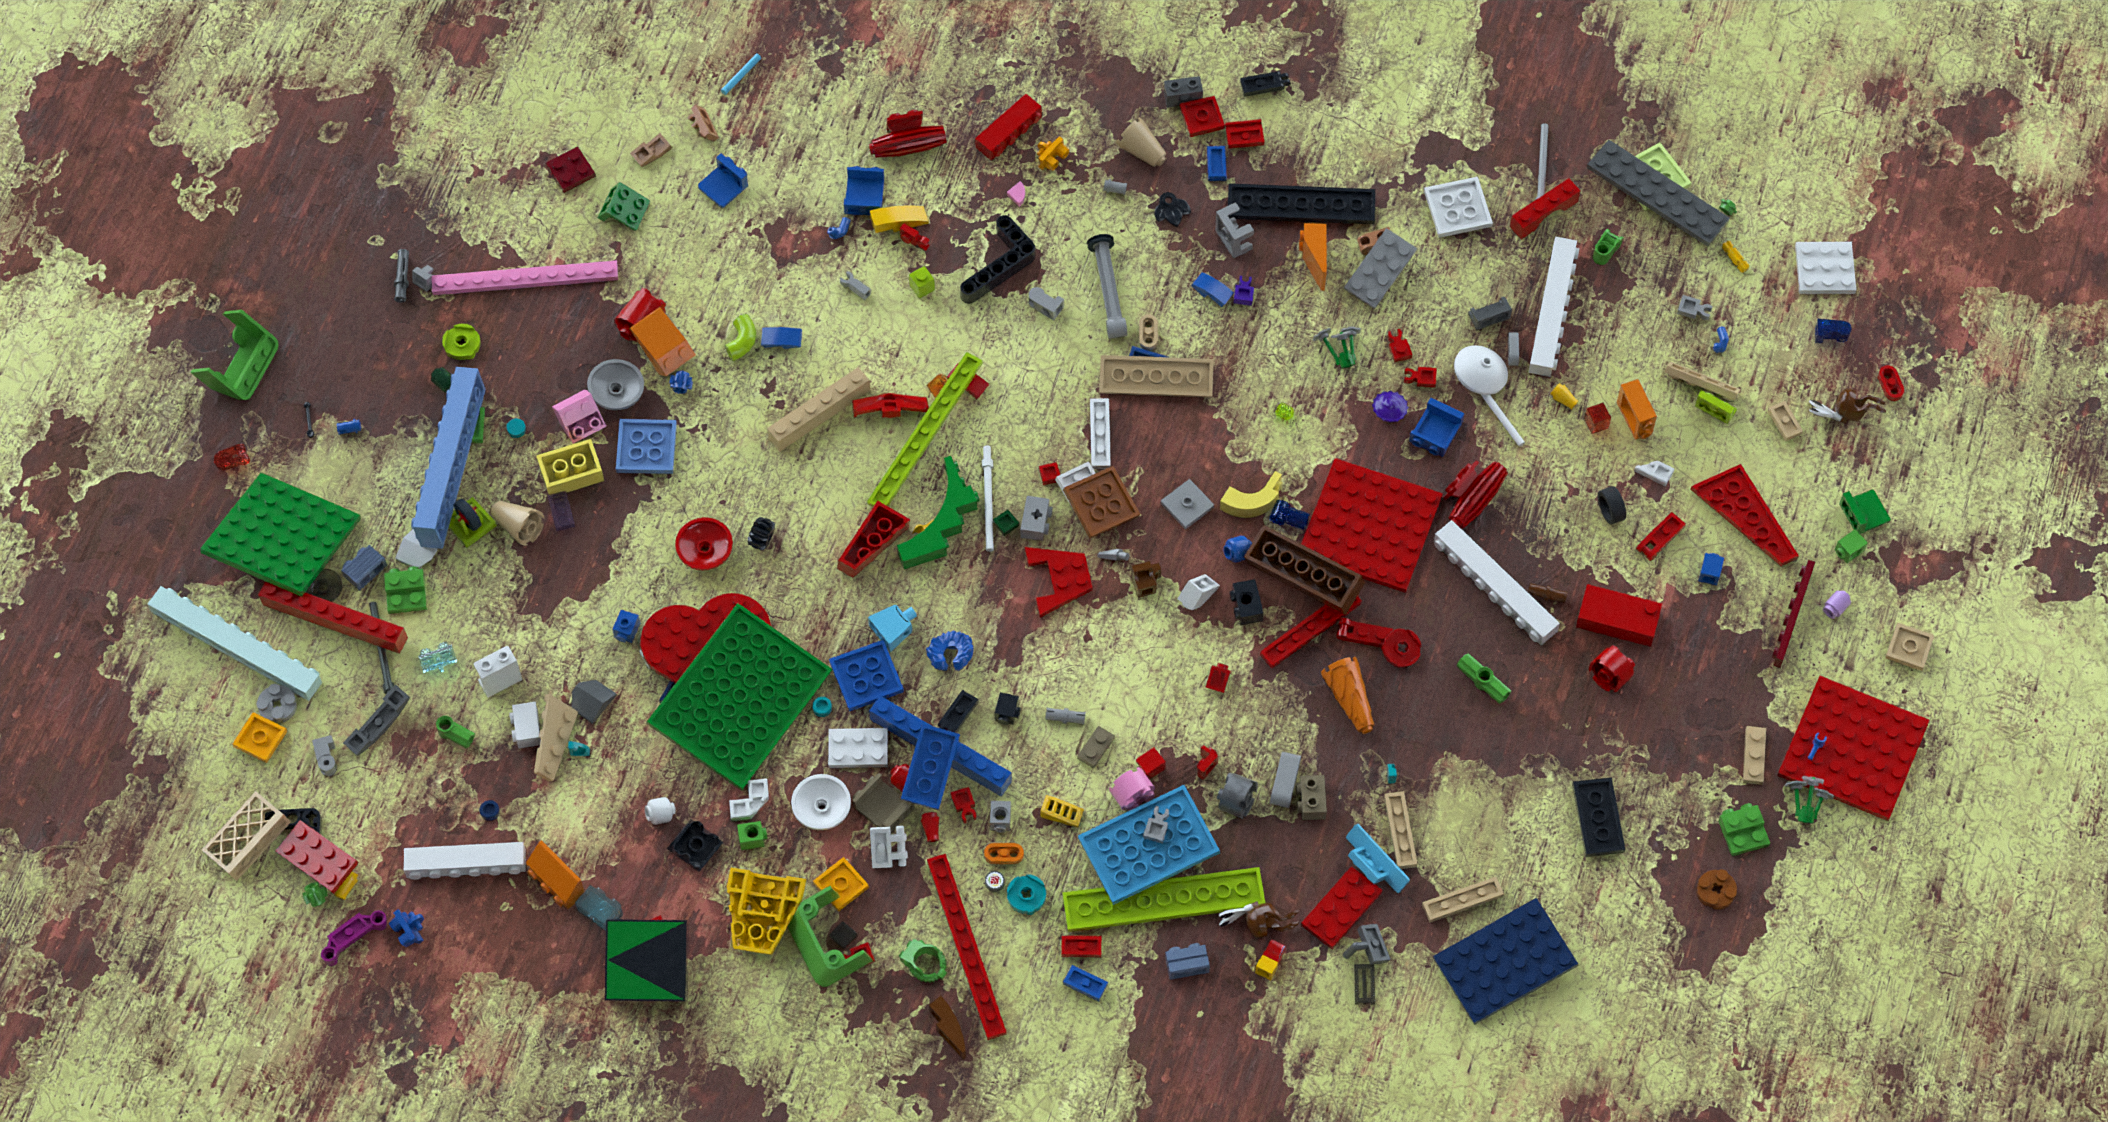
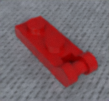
M1671 512L1637 545L1636 550L1640 553L1643 552L1646 558L1652 561L1685 528L1686 523ZM1649 544L1654 546L1652 550L1648 547Z
M1340 618V630L1337 631L1336 637L1344 641L1381 647L1385 637L1393 631V628ZM1352 629L1353 633H1348L1347 630Z

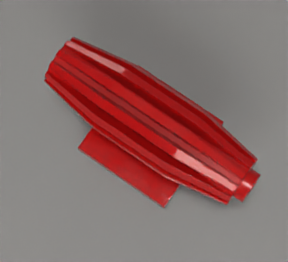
M917 109L910 110L907 114L902 115L900 113L891 114L886 118V131H891V133L871 140L872 144H869L870 154H874L875 158L900 157L928 151L947 143L943 125L921 126L923 111H918Z
M1476 460L1473 464L1468 463L1456 475L1455 480L1444 490L1447 492L1443 497L1444 500H1447L1450 496L1459 498L1449 515V519L1460 529H1464L1479 516L1498 493L1508 474L1507 469L1499 462H1492L1478 475L1474 468L1479 462Z

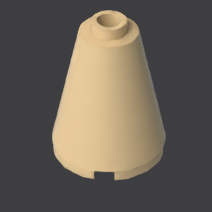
M1140 117L1138 122L1134 120L1121 134L1123 139L1116 141L1118 147L1153 167L1157 165L1160 167L1167 159L1165 158L1166 152Z
M498 501L491 508V516L521 545L526 546L528 545L526 543L529 541L533 543L543 529L544 524L541 521L544 515L539 510L504 501Z

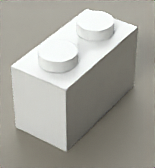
M536 702L512 705L513 712L510 713L511 724L515 725V730H512L513 742H517L518 748L540 745V724Z

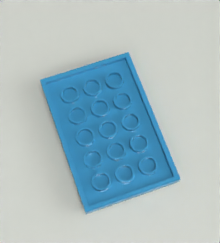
M1185 785L1078 835V839L1113 905L1220 854L1216 842ZM1156 806H1159L1158 814L1163 815L1165 810L1169 809V817L1164 821L1168 822V828L1163 843L1143 838L1148 819H1155L1154 808Z

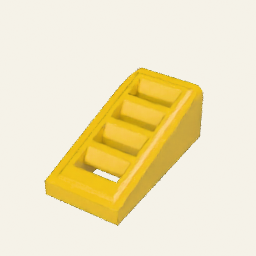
M1046 795L1040 816L1078 828L1084 809ZM1049 805L1053 806L1051 811L1048 810ZM1057 807L1061 808L1059 814H1056ZM1065 809L1069 810L1067 817L1063 816ZM1076 812L1074 820H1071L1072 813Z

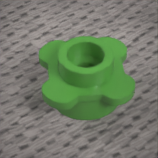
M1721 199L1722 203L1719 209L1729 216L1737 213L1736 205L1731 200L1727 199L1725 201Z

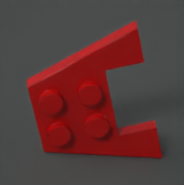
M1025 547L1028 567L1048 564L1054 591L1053 595L1036 598L1040 618L1093 591L1085 553Z

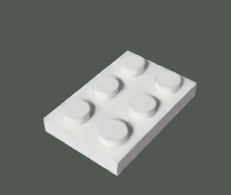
M829 729V768L888 767V729Z

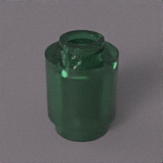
M444 367L436 368L431 373V382L444 393H447V390H450L452 374Z

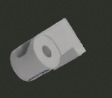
M1039 287L1032 288L1029 291L1030 306L1054 321L1064 308V299L1060 296L1054 299L1045 294L1044 290Z
M332 736L312 740L321 773L324 776L334 775L337 771V764L330 751L335 749Z

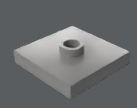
M1190 479L1161 500V505L1185 530L1214 508V504Z

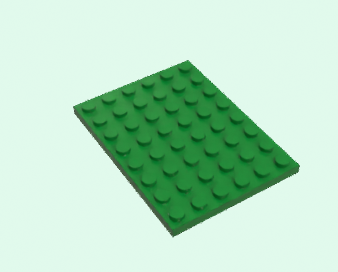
M737 603L656 708L646 724L742 791L833 669Z

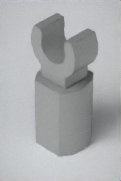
M847 271L846 276L849 280L840 278L841 285L849 287L852 292L866 300L872 290L858 279H854L853 274Z

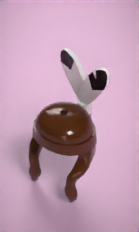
M1850 388L1842 390L1835 402L1836 412L1815 400L1809 401L1816 407L1810 408V412L1835 419L1846 424L1847 420L1859 421L1869 408L1886 413V410L1880 405L1872 403L1864 405L1868 399L1885 405L1881 398L1865 395L1856 399V391Z
M1256 901L1244 906V908L1227 910L1219 915L1223 919L1219 925L1223 927L1246 913L1248 929L1257 938L1266 937L1268 935V928L1284 932L1295 928L1299 924V921L1280 927L1275 918L1279 921L1292 919L1299 911L1295 910L1280 916L1275 907L1269 902L1258 904Z

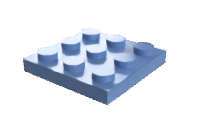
M620 419L616 473L673 474L677 421Z

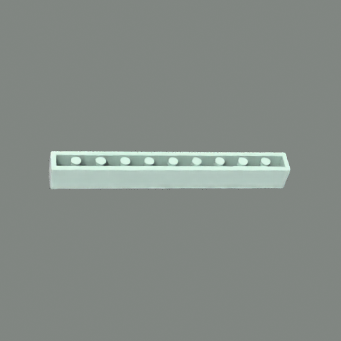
M160 586L148 602V607L153 614L277 684L288 687L293 693L308 701L322 684L320 674L315 669L304 667L303 663L299 660L288 658L286 653L281 650L276 651L272 649V646L265 641L260 642L256 640V637L251 633L247 632L245 634L235 624L231 623L229 625L219 615L215 614L213 616L203 606L197 607L187 597L181 598L171 588L165 589Z

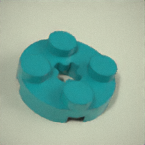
M1031 874L1021 877L1017 876L1008 885L1007 901L1015 911L1033 915L1046 902L1045 885L1040 878ZM1028 890L1031 891V892H1030L1031 897H1027V898H1024V897H1023V894H1022L1023 891H1024V892H1027Z

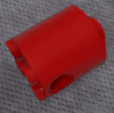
M646 288L637 290L631 300L614 319L620 335L628 341L638 342L629 328L659 307L666 314V303L662 299H656Z

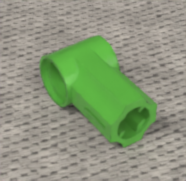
M441 716L436 721L437 731L441 738L449 739L465 749L470 747L475 737L474 732L457 724L449 716ZM444 725H450L446 730L441 729Z

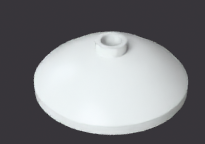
M1476 345L1468 346L1462 349L1455 358L1454 370L1456 376L1467 389L1478 394L1491 395L1499 392L1505 386L1508 379L1507 367L1502 358L1491 349Z
M817 774L807 777L798 784L793 792L791 804L796 819L802 825L813 830H828L839 825L847 817L850 811L851 798L846 785L841 780L831 775ZM823 805L825 808L821 810L819 806Z

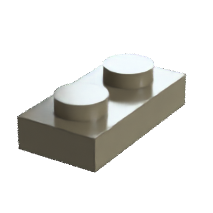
M1098 726L1078 754L1077 759L1095 768L1115 739V735Z

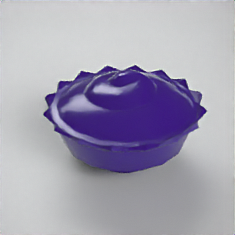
M1391 390L1377 394L1372 404L1373 412L1376 413L1377 417L1388 423L1403 419L1409 408L1404 396Z

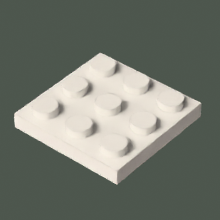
M1478 177L1424 188L1439 238L1492 227L1493 222Z
M1796 242L1795 251L1799 294L1856 293L1852 242Z

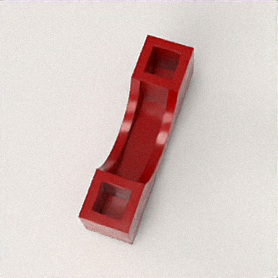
M1570 178L1566 179L1513 214L1510 228L1522 240L1534 232L1539 224L1554 211L1559 209L1565 211L1578 203L1581 190Z

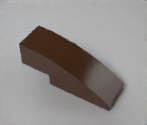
M940 995L929 1004V1012L938 1021L936 1031L964 1060L966 1058V1049L961 1027L951 1007Z

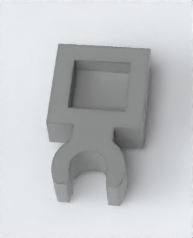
M1683 295L1677 314L1693 319L1696 318V315H1699L1702 319L1709 320L1710 314L1704 311L1711 312L1713 306L1709 304L1700 305L1701 300Z
M1156 806L1154 808L1155 819H1148L1143 838L1163 843L1168 828V822L1164 821L1169 817V809H1166L1165 813L1160 815L1158 814L1159 806Z

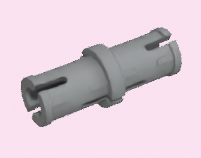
M1047 707L1045 720L1062 721L1064 724H1067V722L1085 723L1086 712L1070 711L1068 708L1062 710Z

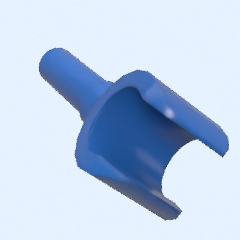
M1816 733L1813 739V748L1808 756L1809 760H1812L1817 750L1824 746L1827 739L1826 736L1824 740H1819L1817 738L1819 733Z

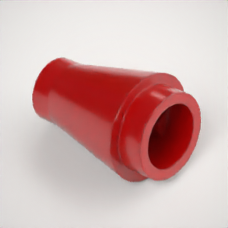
M936 812L922 814L920 822L927 837V842L939 841L940 817L937 816Z

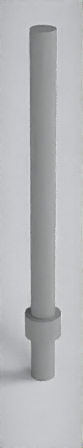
M1548 124L1541 125L1538 192L1535 200L1545 194Z

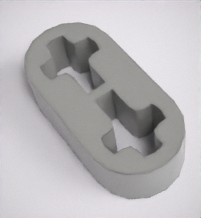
M1508 333L1509 366L1519 365L1518 333Z

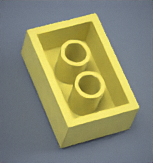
M591 439L537 455L539 468L550 498L604 481L602 469Z

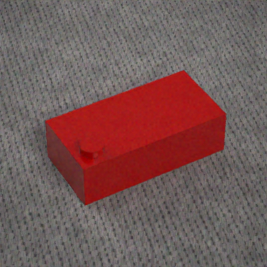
M1587 584L1576 627L1651 647L1663 603Z

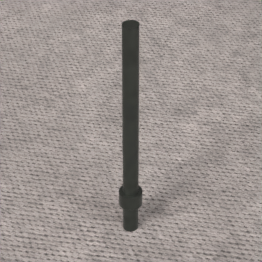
M370 602L371 616L380 619L377 603ZM377 646L384 680L383 691L387 694L394 687V683L391 680L386 649Z

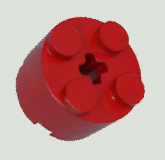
M1612 645L1610 648L1604 649L1589 664V672H1593V680L1602 689L1608 692L1610 690L1617 692L1633 677L1635 663L1632 659L1627 658L1621 653L1618 647Z

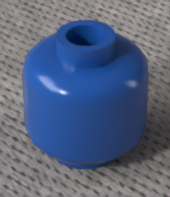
M1245 536L1228 539L1223 548L1225 557L1235 563L1246 560L1244 556L1252 542Z

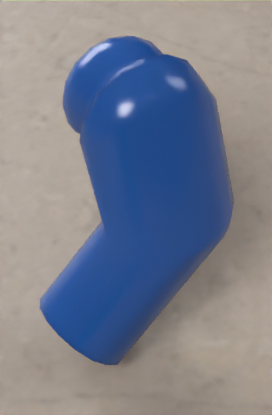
M843 217L839 227H830L827 230L831 239H838L845 236L851 220Z
M1721 326L1717 329L1719 343H1714L1713 350L1715 353L1725 352L1729 341L1726 328Z

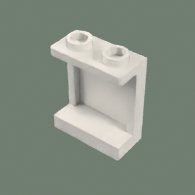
M505 646L474 662V667L480 676V679H478L479 684L488 698L522 680L517 660L509 646Z

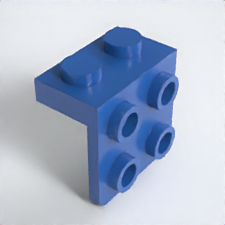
M720 153L716 157L717 168L698 184V189L719 207L723 208L748 187V174L742 167H737L730 157H725Z

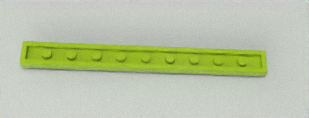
M968 352L965 353L868 499L867 504L874 507L877 501L889 506L982 366L983 360Z

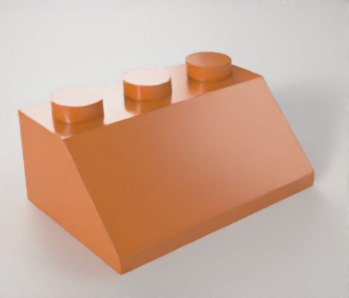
M541 840L526 862L527 874L533 880L537 879L541 883L540 887L547 894L550 892L554 896V901L560 907L563 905L568 910L585 895L582 880Z

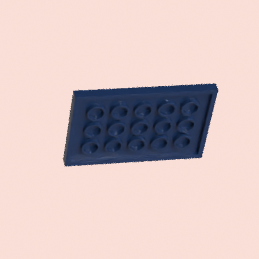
M1537 898L1433 956L1435 963L1474 1025L1578 966L1575 957Z

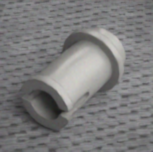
M1111 179L1105 180L1103 191L1125 195L1127 183L1111 181Z

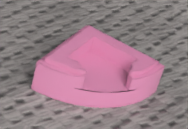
M1021 181L1007 191V196L1019 207L1023 204L1025 198V188Z

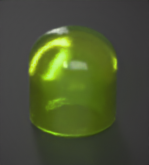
M1281 402L1276 408L1275 415L1288 421L1294 416V409Z

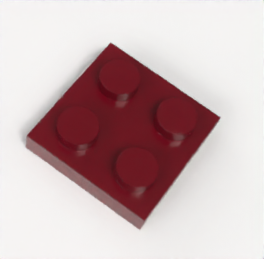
M578 146L546 162V167L564 193L596 177L594 170Z

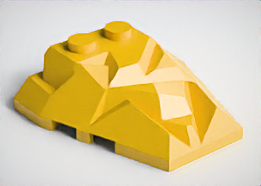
M731 867L727 883V893L730 896L729 912L732 915L731 933L733 949L772 955L803 899L806 879L757 874L750 870Z

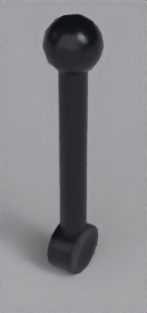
M305 402L303 406L306 409L307 436L308 438H313L315 434L311 426L309 409L311 404Z

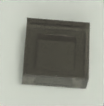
M844 921L829 934V937L843 949L858 936Z

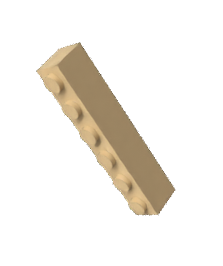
M857 367L768 427V439L779 452L852 404V400L859 399L871 391L870 380Z

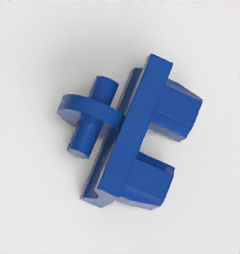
M399 909L393 912L395 917L389 922L390 927L395 932H399L401 929L405 931L404 934L398 937L400 943L405 947L412 945L414 942L422 943L424 940L418 931L423 929L421 923L424 921V917L421 914L415 915L414 912L409 914L406 912L401 913Z

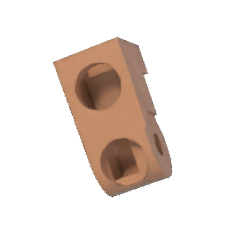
M1386 228L1358 237L1357 242L1361 254L1367 255Z

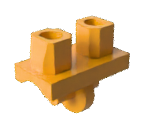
M1060 136L1053 143L1048 141L1047 143L1040 142L1037 145L1039 149L1037 155L1040 162L1038 167L1041 170H1044L1046 167L1054 171L1059 164L1055 157L1058 155L1060 158L1065 159L1069 155V149L1064 145V140Z

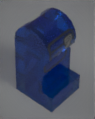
M1818 318L1815 325V343H1823L1824 339H1835L1838 342H1845L1849 339L1852 327L1847 321Z

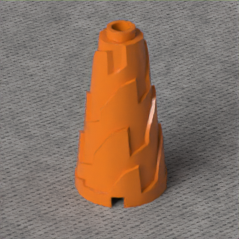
M1350 657L1344 658L1328 665L1330 671L1326 672L1324 668L1321 671V675L1348 718L1351 719L1356 730L1362 732V734H1367L1373 730L1372 727L1375 724L1360 672L1359 662L1356 657L1352 658L1353 661H1351Z

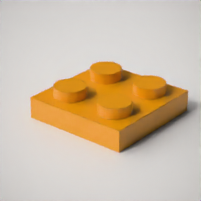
M253 712L232 745L267 763L287 733V729Z
M844 857L813 880V884L819 891L831 886L840 895V898L831 902L838 912L869 888L867 882Z

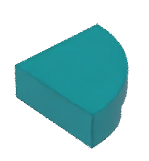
M568 741V749L571 756H590V748L587 745Z
M1387 764L1388 784L1396 782L1397 771L1394 764Z

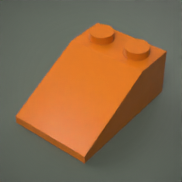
M1304 223V230H1300L1299 251H1302V258L1320 290L1325 291L1327 273L1326 224Z
M660 307L629 328L659 375L668 376L696 356L688 341Z

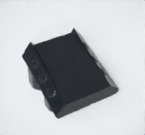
M690 819L666 849L700 872L723 844V841L714 833L704 829V825L700 821Z

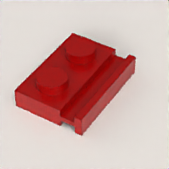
M1261 119L1225 123L1228 149L1263 146L1265 144Z

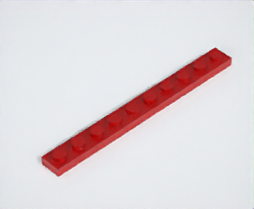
M946 853L927 859V864L987 1041L1007 1035Z

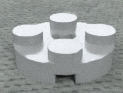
M271 684L259 695L256 704L260 715L274 723L288 721L297 710L293 691L286 686ZM275 701H280L281 706H280V707H279V706H276V707L274 708V707H273V706H274L273 703H274Z

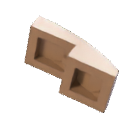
M659 133L647 144L643 142L630 154L643 167L666 154L672 149V146Z

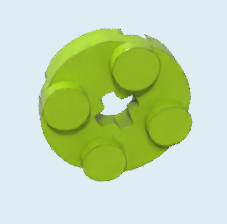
M457 324L454 325V328L444 333L442 343L448 357L456 360H465L475 357L480 348L481 340L479 334L471 325ZM461 339H464L466 343L459 345L457 341L459 342Z

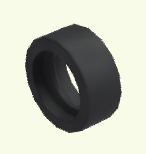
M1615 486L1600 490L1597 499L1605 520L1609 524L1625 520L1627 514L1626 507L1618 489Z

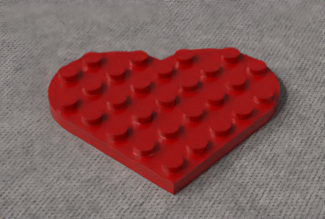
M726 593L713 597L700 610L687 605H671L656 611L646 621L642 629L640 647L643 658L648 666L659 675L676 684L737 603L770 626L771 622L765 609L753 598L739 593Z

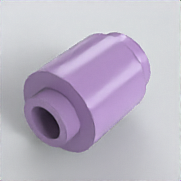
M1837 590L1824 604L1823 612L1831 619L1839 617L1851 604L1849 594L1845 591Z

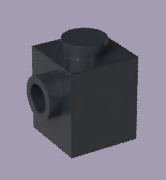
M1000 692L994 712L995 721L1002 725H1014L1015 718L1019 719L1021 712L1019 696Z

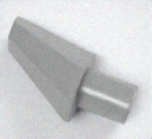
M1122 549L1103 551L1097 554L1098 558L1128 561L1130 556L1129 553L1123 552Z

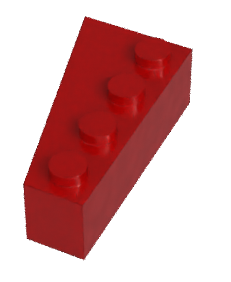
M877 501L839 558L837 569L854 578L909 529L910 519Z

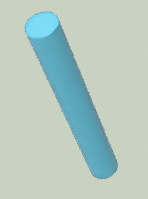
M755 54L721 89V92L726 95L761 60V56Z

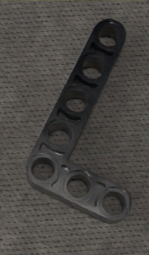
M1002 215L996 220L997 235L1010 250L961 283L960 294L961 300L964 303L971 304L1035 260V244L1011 217Z

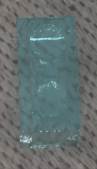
M590 885L575 902L579 912L605 931L606 919H620L623 915L622 905L614 898L611 900L606 897V893L599 887L594 888Z

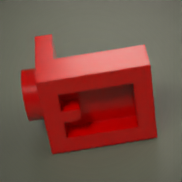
M1217 663V666L1212 665L1205 688L1225 693L1229 676L1232 673V670L1228 669L1229 666L1222 663Z
M1202 745L1200 755L1204 758L1197 764V776L1204 780L1218 764V754L1213 748H1207L1205 745Z

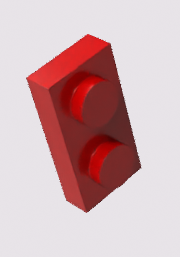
M1062 936L1061 957L1101 958L1102 936Z

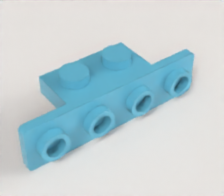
M1359 824L1354 825L1346 838L1356 849L1352 850L1348 857L1373 884L1385 880L1397 893H1400L1410 879Z

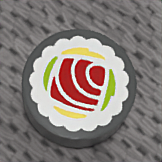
M998 871L989 872L985 877L986 888L992 892H998L1003 889L1005 885L1003 874Z

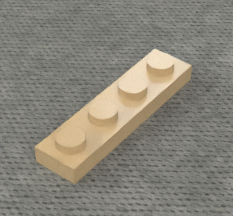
M1670 362L1665 370L1669 377L1676 380L1679 378L1685 380L1690 386H1700L1708 393L1714 394L1715 392L1720 394L1725 400H1736L1740 389L1673 362Z
M1404 791L1384 794L1396 865L1400 869L1417 867Z
M1493 877L1422 902V907L1430 923L1504 896L1497 877Z

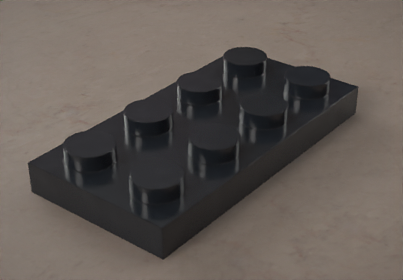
M1612 777L1573 781L1572 787L1585 857L1625 853L1626 849Z

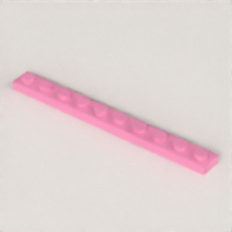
M616 260L433 275L432 293L433 295L614 281L618 280V264Z

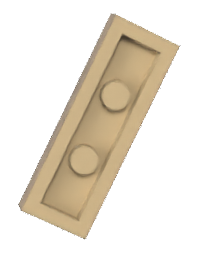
M1746 726L1743 783L1763 784L1766 728Z

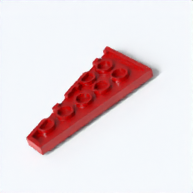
M1741 464L1691 486V491L1777 564L1783 566L1798 559V553Z

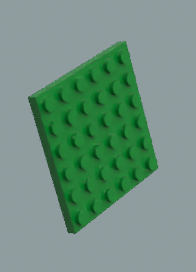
M260 473L200 550L201 554L302 597L359 523L361 515L264 473Z

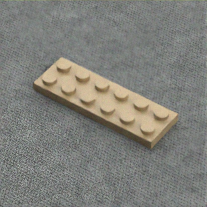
M1101 355L1099 393L1212 397L1214 359Z

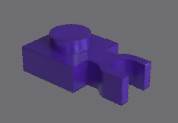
M1240 276L1239 285L1235 286L1233 304L1252 306L1254 287H1250L1252 277H1249V281L1244 282L1242 276Z

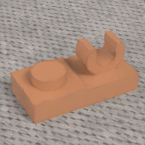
M694 105L691 108L694 114L688 116V120H695L691 126L695 129L700 128L699 133L704 139L716 141L719 137L706 109Z

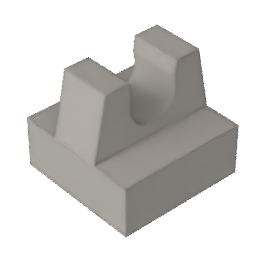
M429 265L422 269L416 267L412 271L413 283L427 292L432 288L433 275L431 273L433 268Z

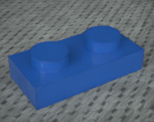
M1072 965L1063 981V985L1099 1002L1108 986V982Z

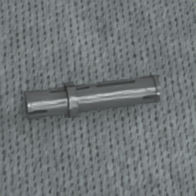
M400 249L397 252L394 300L398 303L406 301V290L409 286L407 280L409 251L406 249Z

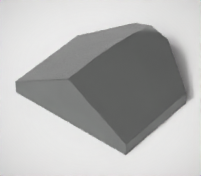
M597 680L579 682L572 691V708L578 711L580 716L593 724L617 694Z

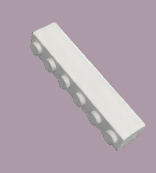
M523 842L404 848V872L406 878L414 880L421 877L479 876L488 873L490 875H499L506 872L519 874L526 871V849Z

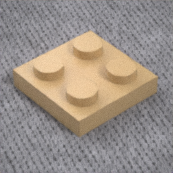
M1897 622L1885 659L1923 671L1934 635Z

